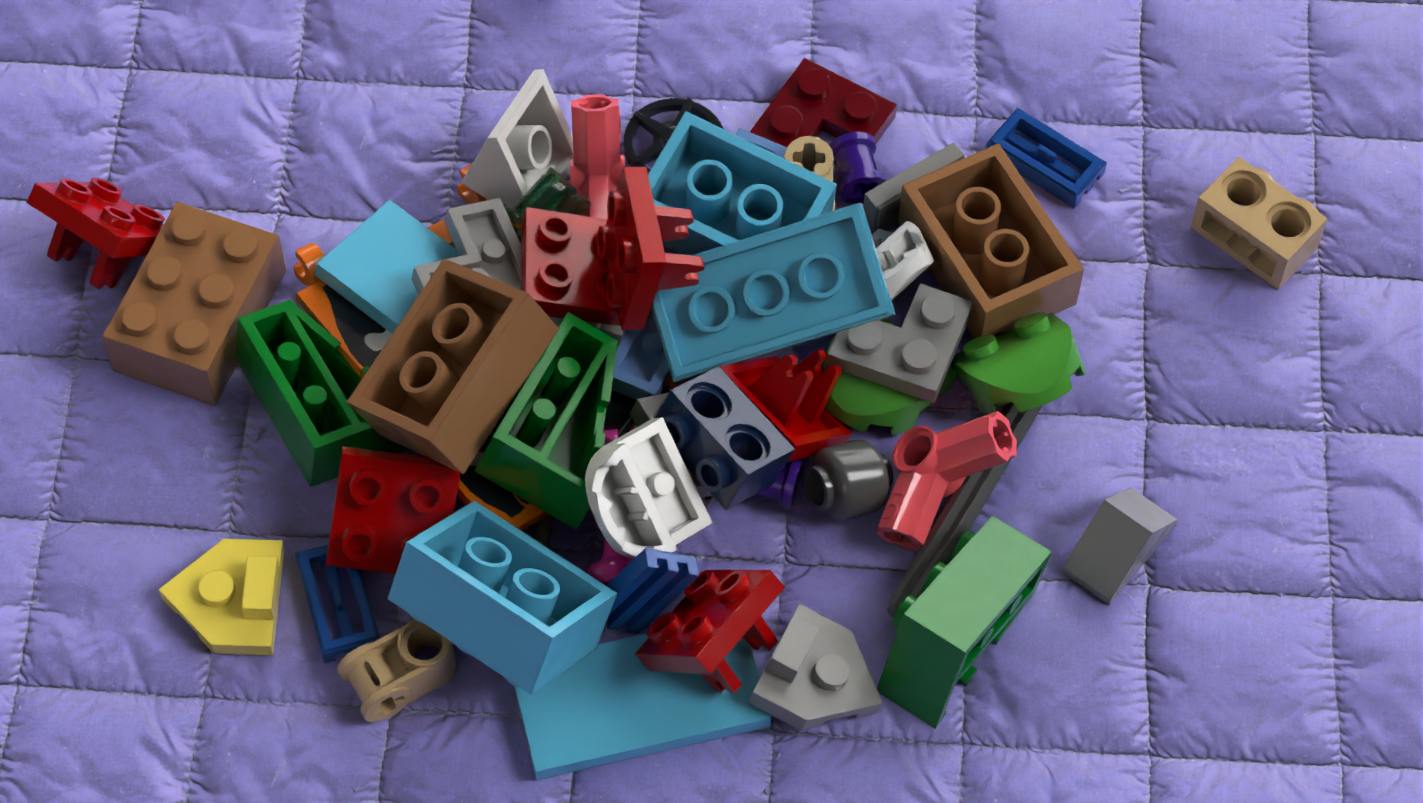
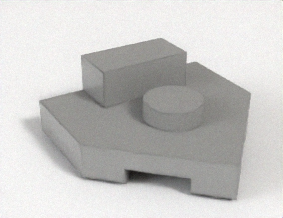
M800 603L748 703L799 730L823 726L825 721L851 715L859 718L876 714L883 704L853 632Z

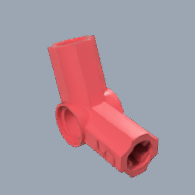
M604 94L584 95L582 98L571 100L573 157H569L571 205L576 206L574 208L575 215L608 219V195L610 191L617 190L623 167H625V157L620 155V108L617 98H610Z
M999 411L938 433L923 425L906 431L899 438L893 450V464L900 472L879 522L876 534L888 543L898 545L906 550L919 551L926 541L942 498L955 493L962 486L966 476L1006 463L1009 459L1016 457L1017 439L1012 433L1009 420Z

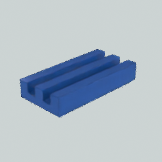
M1018 107L986 144V148H989L999 143L1021 176L1074 209L1081 202L1082 195L1084 193L1087 194L1092 189L1095 179L1099 180L1104 175L1107 165L1106 161ZM1017 129L1018 131L1027 135L1031 139L1040 143V145L1036 146L1027 139L1015 133L1014 130ZM1056 156H1061L1085 172L1083 174L1057 159Z
M328 544L295 553L324 664L336 661V655L348 654L359 646L380 639L361 569L347 568L365 630L357 634L353 633L335 566L326 565ZM320 561L342 638L334 640L330 639L310 565Z
M645 548L606 585L617 593L606 622L607 629L618 630L626 623L627 632L638 634L699 577L696 558Z

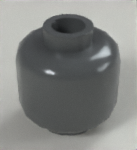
M851 440L821 448L812 456L809 467L805 470L803 476V486L808 502L813 509L821 512L833 521H844L876 512L885 504L889 494V487L893 482V470L888 458L880 454L875 446L865 440Z

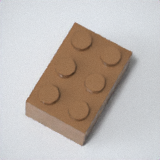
M999 143L902 185L898 223L901 226L906 221H909L920 229L934 259V262L928 269L942 291L974 302L972 313L966 326L974 339L984 335H994L997 337L1015 329L1014 324L1027 315L1037 312H1044L1046 314L1052 312L1056 314L1077 304L1084 268Z
M176 201L102 336L112 370L216 406L238 364L235 359L238 318L267 308L286 272L279 235Z
M443 258L347 403L380 436L464 474L559 328L529 293Z

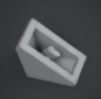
M1131 487L1103 501L1063 566L1062 573L1110 605L1174 529L1178 519Z

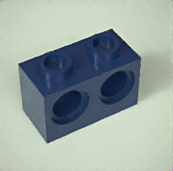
M719 366L670 390L655 417H663L686 467L725 510L772 486L795 450Z

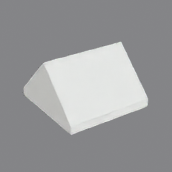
M536 69L529 76L486 139L461 182L487 200L500 198L506 212L522 221L526 207L547 210L570 175L569 157H573V135L544 69Z

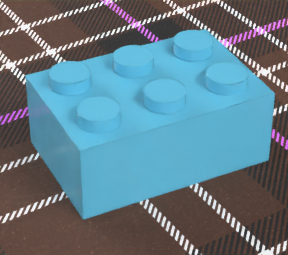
M685 111L648 174L655 206L690 209L692 211L694 222L687 225L689 236L685 239L663 242L664 246L682 255L698 254L833 211L837 187L836 183Z
M473 501L406 542L387 599L408 612L416 621L426 624L456 644L464 653L474 656L504 676L510 684L520 687L532 695L597 648L617 593L478 502Z

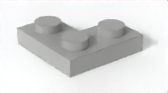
M496 198L447 209L444 223L459 254L458 257L447 260L521 290V243L501 199ZM442 260L414 266L411 280L418 295Z
M920 283L902 327L876 320L837 332L828 352L826 366L839 365L844 373L935 403L971 316L974 302Z

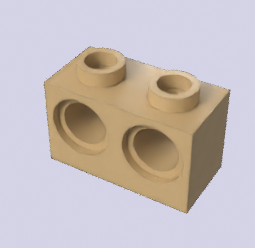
M1238 157L1198 197L1191 228L1279 290L1318 249L1328 218L1320 214L1312 203L1296 197L1276 183L1265 170L1253 167ZM1234 202L1244 204L1245 206L1235 204ZM1278 233L1288 235L1289 237L1281 236Z

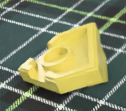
M224 538L159 589L161 599L198 634L199 639L214 654L273 655L284 559L283 541Z

